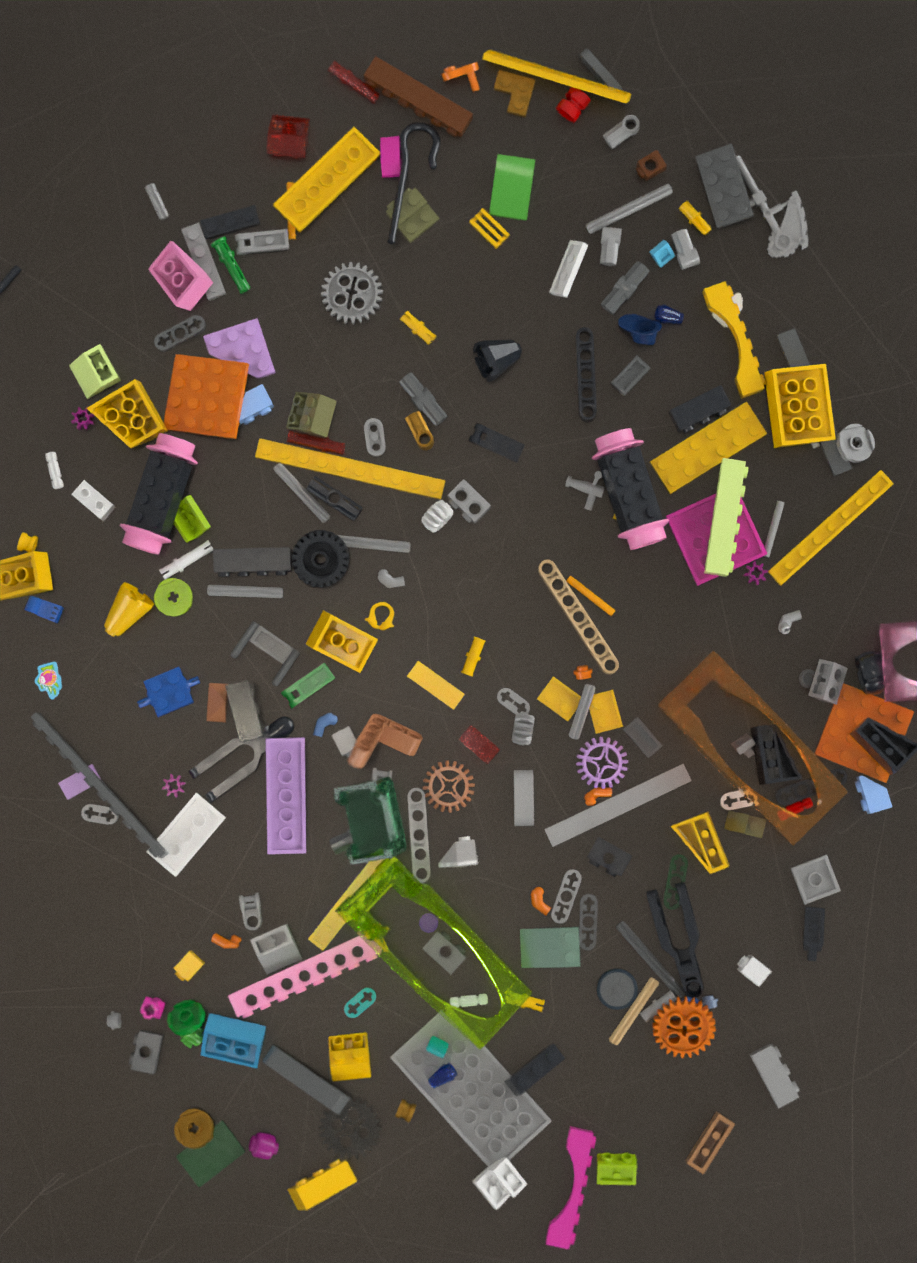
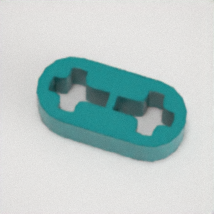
M369 987L362 989L345 1004V1014L350 1018L359 1016L375 1002V990ZM365 991L367 993L371 992L373 994L371 996L372 1001L367 999L362 1003L360 1000L364 997L363 993ZM357 1003L360 1004V1006L356 1009V1014L354 1012H348V1010L350 1009L348 1005L351 1004L352 1006H354Z

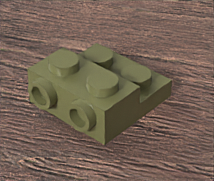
M408 188L404 191L398 223L399 231L411 243L439 221V217L416 188L413 190ZM395 200L387 205L386 215L390 220L392 219Z

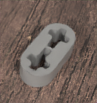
M503 688L498 692L497 700L505 708L517 715L518 708L513 704L515 702L519 705L524 703L526 712L521 711L520 713L528 714L530 706L525 699L509 688ZM502 692H509V697L514 701L512 703L508 700L503 702L500 694Z
M88 804L81 811L82 817L89 822L109 825L116 823L119 815L113 812L112 814L115 817L110 822L107 821V817H102V813H109V810H111L106 806ZM90 807H92L93 811L99 812L98 816L92 815L89 818L86 810H90Z

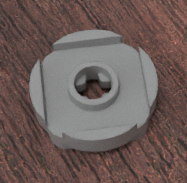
M850 424L843 428L836 436L837 448L844 461L862 462L869 458L872 450H874L875 441L872 433L868 429L866 430L861 427L862 425ZM853 439L859 442L857 448L852 444Z

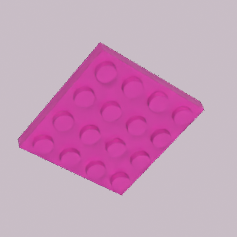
M716 494L666 516V519H669L668 524L697 586L719 577L718 575L704 573ZM741 497L742 513L741 516L737 517V523L740 524L739 533L734 536V542H737L735 554L731 556V561H734L733 570L767 555Z

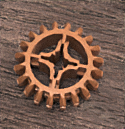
M447 760L445 762L446 767H443L442 763L439 762L438 766L440 769L437 770L435 766H432L431 768L434 773H426L431 778L430 780H423L425 783H429V786H423V790L429 789V793H426L425 797L431 795L432 799L428 803L431 804L435 801V809L440 804L442 805L441 812H444L446 806L449 813H451L452 806H455L456 811H459L458 804L461 803L465 807L466 804L463 800L471 801L467 794H474V791L469 790V787H474L475 784L468 783V780H472L473 776L466 777L469 770L467 769L462 772L463 764L456 768L457 762L454 761L451 767ZM451 770L459 775L449 780L441 772ZM437 776L442 783V788L434 794L432 786ZM442 778L449 782L457 780L452 786L456 795L452 791L449 792V790L448 792L444 791L441 793L445 788ZM463 779L465 791L461 797L455 787ZM449 793L456 801L445 803L440 801L439 798Z

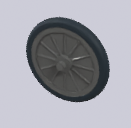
M612 969L600 977L597 984V995L606 1007L613 1010L625 1009L636 999L638 992L636 980L626 970Z

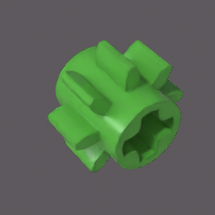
M200 1027L189 1035L180 1036L182 1037L180 1041L189 1048L192 1045L198 1046L203 1041L204 1034L202 1032L204 1030Z

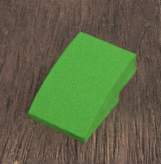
M497 155L489 215L527 220L535 159Z

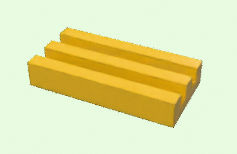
M483 208L469 221L496 249L510 236ZM483 215L504 236L501 237L481 216ZM478 220L480 223H482L499 241L496 242L495 240H493L476 223V221Z

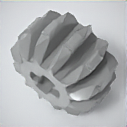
M518 713L515 716L512 734L513 743L518 745H529L531 743L535 720L533 715Z

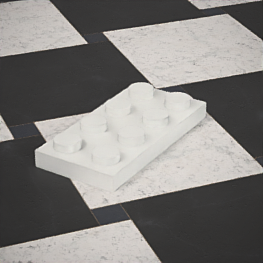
M196 793L157 839L168 854L164 858L159 856L155 858L149 850H147V853L177 877L226 817Z

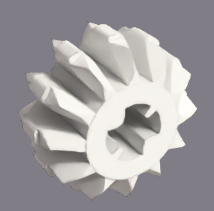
M439 500L428 509L421 521L428 530L434 533L443 528L451 519L453 510L447 502Z

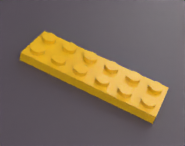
M353 127L290 187L273 206L301 232L360 176L381 153Z
M745 402L650 461V464L668 493L672 494L720 464L723 458L728 459L759 440L767 432L749 404Z

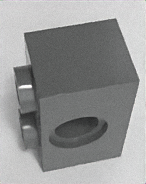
M437 931L422 949L451 975L467 958L464 955L466 951L459 944L454 946L450 942L452 938L446 932L440 933ZM443 946L451 948V954L447 957L442 956L440 953V949Z
M142 1029L139 1031V1034H135L133 1045H136L135 1053H131L129 1064H132L131 1070L150 1074L156 1073L164 1034ZM143 1046H147L151 1051L147 1057L141 1054Z

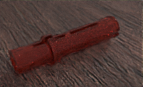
M336 61L330 65L328 71L340 78L343 84H348L373 104L376 103V100L381 95L353 75L350 69H345Z
M291 430L288 433V443L321 449L325 453L330 451L343 455L345 450V443L329 440L328 437L320 438Z

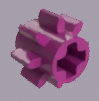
M78 407L76 413H71L75 418L71 423H78V430L81 427L88 430L90 424L94 425L91 418L95 417V415L92 413L88 414L89 410L86 408L82 410ZM85 415L87 420L81 422L79 420V417H84Z
M754 561L752 568L750 566L745 567L748 573H745L743 576H748V584L755 581L757 586L760 579L766 581L763 575L768 570H763V563L758 566ZM754 569H756L757 572H760V575H758L757 578L755 577V575H751V572H753Z
M170 774L169 780L163 779L166 782V786L162 787V789L168 790L167 796L174 793L175 798H177L178 792H185L182 789V785H185L186 782L180 781L181 775L174 779L173 774ZM177 781L178 789L171 790L172 786L170 783Z

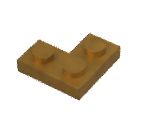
M501 70L498 71L494 90L511 94L507 113L526 117L535 79Z

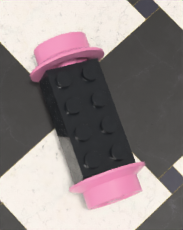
M631 428L615 431L597 438L595 443L598 452L592 459L598 460L621 531L618 538L627 539L630 550L665 540L667 536L664 526L669 522V519H663L639 447L644 441L634 439Z
M162 433L158 434L155 444L146 446L151 451L126 524H120V527L126 531L122 541L123 544L159 555L162 544L172 542L168 538L192 465L198 464L192 457L195 449L194 444Z

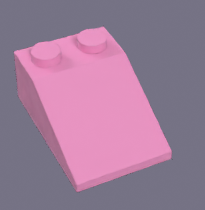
M173 241L169 242L149 267V271L174 305L189 311L192 310L213 284L206 272Z

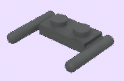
M253 621L230 655L232 658H237L247 642L250 641L283 664L272 680V685L278 686L300 652Z

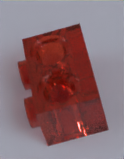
M472 725L458 739L487 765L500 751L497 746Z

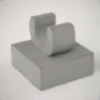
M747 733L731 743V746L739 755L744 753L748 758L754 755L751 747L755 745V742Z

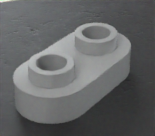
M371 418L364 424L366 447L371 456L379 457L386 450L383 424L379 419ZM373 425L377 426V431L375 432L370 430V427ZM375 444L380 446V449L377 451L373 450V445Z

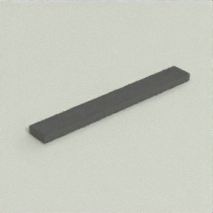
M795 328L777 335L789 368L810 365ZM834 425L835 437H836L837 434H838V432H837V430H836V428H835V425ZM837 439L820 442L833 476L852 469L850 462L842 459L837 448Z

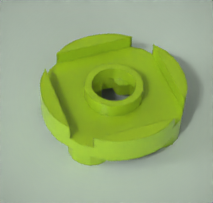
M169 578L158 585L154 594V602L158 610L165 615L172 617L181 616L192 606L193 593L189 585L184 581ZM174 592L175 595H179V597L177 598V602L175 603L173 601H169L168 599L169 597H171L170 593Z

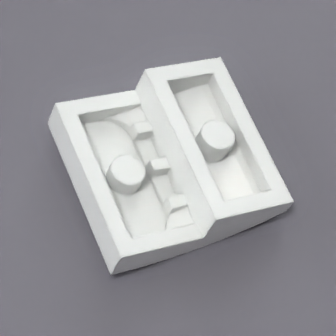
M506 1157L494 1162L472 1181L496 1210L510 1196L515 1198L527 1185Z

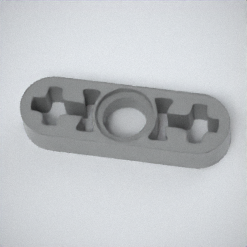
M568 870L563 877L551 912V917L556 923H564L569 917L582 880L581 874L577 870ZM576 873L578 881H574L572 887H576L575 891L563 887L565 883L569 885L570 879L567 876ZM563 891L571 892L572 899L569 902L562 901L561 893ZM558 902L563 905H569L568 909L564 907L563 914H565V917L560 918V920H557V916L554 915L555 911L559 912L561 906H557Z

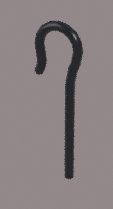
M424 122L409 124L402 130L400 135L401 169L387 241L389 244H395L409 166L407 137L412 131L424 130L431 135L433 145L428 158L429 166L431 169L437 168L436 156L440 148V136L436 129Z

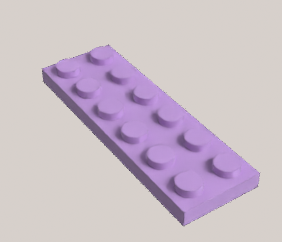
M304 737L266 738L267 854L306 853Z

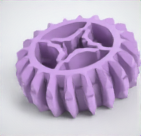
M599 737V743H596L595 738H593L592 746L588 742L585 743L588 748L587 750L582 747L580 748L584 755H577V758L582 759V762H576V765H582L583 769H579L577 772L582 773L584 771L585 775L581 779L584 780L588 777V785L594 781V788H597L598 783H601L602 789H605L606 782H608L609 787H613L611 781L614 780L618 784L619 780L616 777L624 778V774L620 773V771H627L628 769L622 767V764L628 763V760H622V757L626 756L627 753L620 754L619 751L623 749V746H619L616 749V740L611 745L609 744L610 738L606 739V743H603V737ZM603 747L599 757L588 756L594 748ZM609 749L615 753L618 764L609 761ZM604 756V758L606 759L605 761H607V764H611L612 766H603L599 773V765H597V762L592 760H601ZM586 762L596 766L595 777L588 771ZM606 768L616 770L611 777L601 779Z

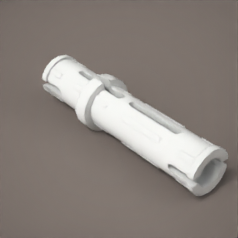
M207 540L179 559L175 558L173 559L174 562L159 569L161 574L169 570L168 573L163 575V578L166 580L175 573L184 571L185 567L212 552V546L204 550L205 547L210 545V542Z

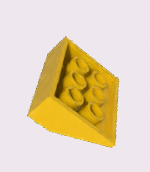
M826 364L772 369L764 372L774 448L836 440Z

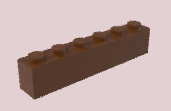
M376 56L364 74L366 85L373 89H380L381 93L390 99L392 97L397 99L401 106L412 108L416 115L422 118L424 116L429 118L433 125L444 127L447 129V133L454 137H462L473 119V113Z

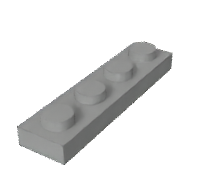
M196 223L181 229L193 261L206 272L213 282L205 292L208 300L225 295L224 286L200 224Z

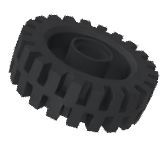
M314 530L305 534L296 543L292 553V566L298 578L313 587L321 588L335 584L343 577L349 564V553L345 542L338 535L326 530ZM317 554H323L326 561L318 563L315 557Z

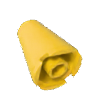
M124 582L120 586L104 623L105 631L113 637L124 633L151 610L154 605L153 601L145 593L142 595L138 592L139 589Z

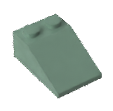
M578 926L520 929L521 968L580 967Z

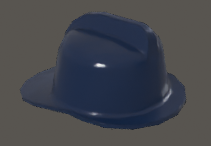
M637 314L623 315L618 320L619 326L629 331L633 341L638 344L654 345L657 332L662 328L659 322Z

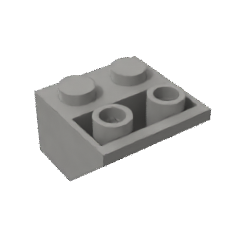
M288 923L250 940L266 974H270L303 959Z

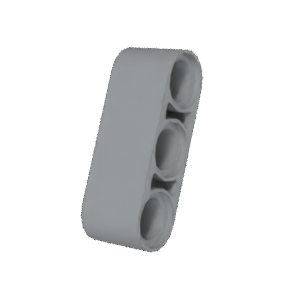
M514 770L515 826H534L533 770Z

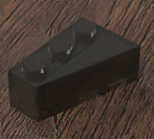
M244 680L226 685L225 688L240 742L264 737L263 732L266 731L264 721H260L258 713H261L259 702H255L254 694H256L254 684L249 680Z

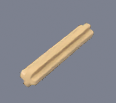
M652 977L648 980L609 1038V1041L614 1045L620 1043L659 985L657 980Z

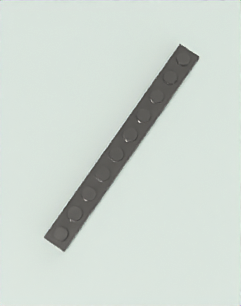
M35 712L31 716L34 720L33 726L38 731L43 730L47 735L45 738L51 745H57L60 749L58 753L65 760L68 758L72 762L71 767L78 774L81 772L85 776L84 781L91 788L94 786L98 790L96 794L103 801L107 800L111 804L109 808L114 814H120L124 818L122 821L128 829L131 830L133 828L137 832L136 838L142 844L145 842L150 847L148 849L155 858L158 856L164 858L168 854L165 848L40 713Z

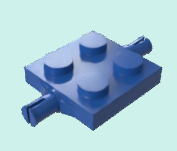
M180 667L174 668L143 681L148 697L137 701L140 708L151 704L157 716L161 717L194 703L190 687L199 684L200 680L198 676L187 680L183 676Z

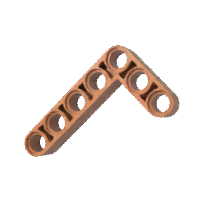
M373 714L355 742L348 762L354 767L363 768L378 742L404 754L414 756L423 737L418 732L382 715Z

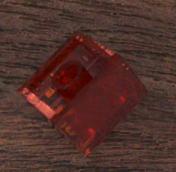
M272 115L267 135V154L305 158L310 118Z

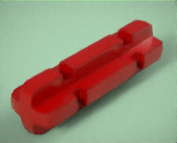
M810 797L805 798L802 802L798 801L785 807L786 809L782 808L776 811V815L779 820H784L787 816H793L804 811V809L813 807V802Z

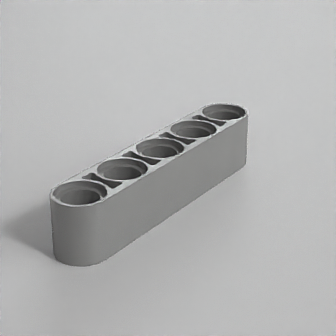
M413 788L408 793L412 867L414 879L423 883L429 879L431 874L426 800L423 790ZM419 791L422 794V799L419 802L412 801V792ZM415 810L422 811L423 819L421 821L413 819L412 814ZM418 829L423 830L425 834L424 839L420 841L414 838V832ZM417 849L425 850L426 857L423 860H418L415 857ZM419 868L426 869L428 874L425 879L417 877L416 872Z

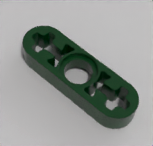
M681 854L674 855L669 864L663 904L670 910H675L680 906L678 902L679 895L676 893L674 899L677 900V904H673L670 907V903L667 902V898H671L672 892L668 893V889L677 891V888L670 885V879L677 876L681 882H685L688 860ZM678 857L684 862V866L679 868V872L683 871V875L671 874L672 869L676 871L677 865L674 864V860H678Z

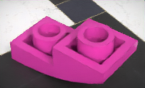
M400 137L381 138L382 178L399 177L401 169Z

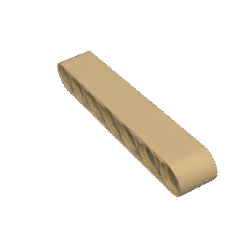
M542 561L538 568L541 578L595 661L605 674L615 673L619 668L617 658L553 561ZM543 565H551L552 572L545 574L542 571ZM555 580H559L562 582L563 588L555 590L552 583ZM570 596L573 599V604L571 606L564 605V597ZM574 613H582L584 616L583 621L576 622L573 619ZM585 629H592L594 636L586 638L584 636ZM597 644L604 646L605 651L601 655L596 654L594 651V647ZM608 660L615 663V668L612 671L605 668V662Z

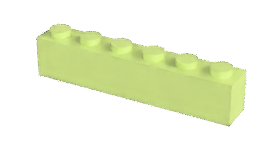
M727 458L721 460L704 569L706 574L727 577L729 572L732 573L734 561H731V556L735 554L737 542H734V536L738 535L740 524L737 523V517L741 516L743 507L740 504V497H744L745 486L742 484L743 478H747L748 467H745L746 461Z

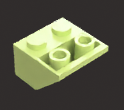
M100 344L81 354L69 365L87 399L121 381Z

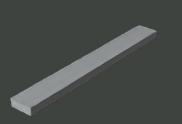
M681 764L544 830L552 847L692 780L684 764Z

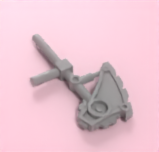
M740 155L737 156L741 174L753 194L752 198L749 199L751 207L754 205L760 207L763 217L768 221L773 230L772 236H769L768 239L770 241L767 248L768 254L772 258L789 257V254H794L798 245L802 246L801 251L807 248L808 234L805 235L807 222L804 221L805 211L803 207L801 208V199L797 190L791 193L792 196L789 197L788 201L769 209L766 204L767 198L763 191H759ZM787 206L782 225L779 227L773 215Z

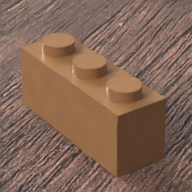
M716 1111L685 1159L686 1163L704 1174L735 1124Z

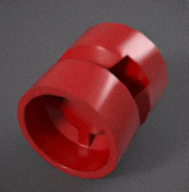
M571 87L565 94L566 99H562L559 102L556 110L565 119L575 123L581 115L580 110H585L591 100L582 90Z

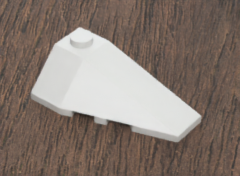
M470 836L459 837V841L451 846L438 863L439 867L478 864L474 839L470 840Z

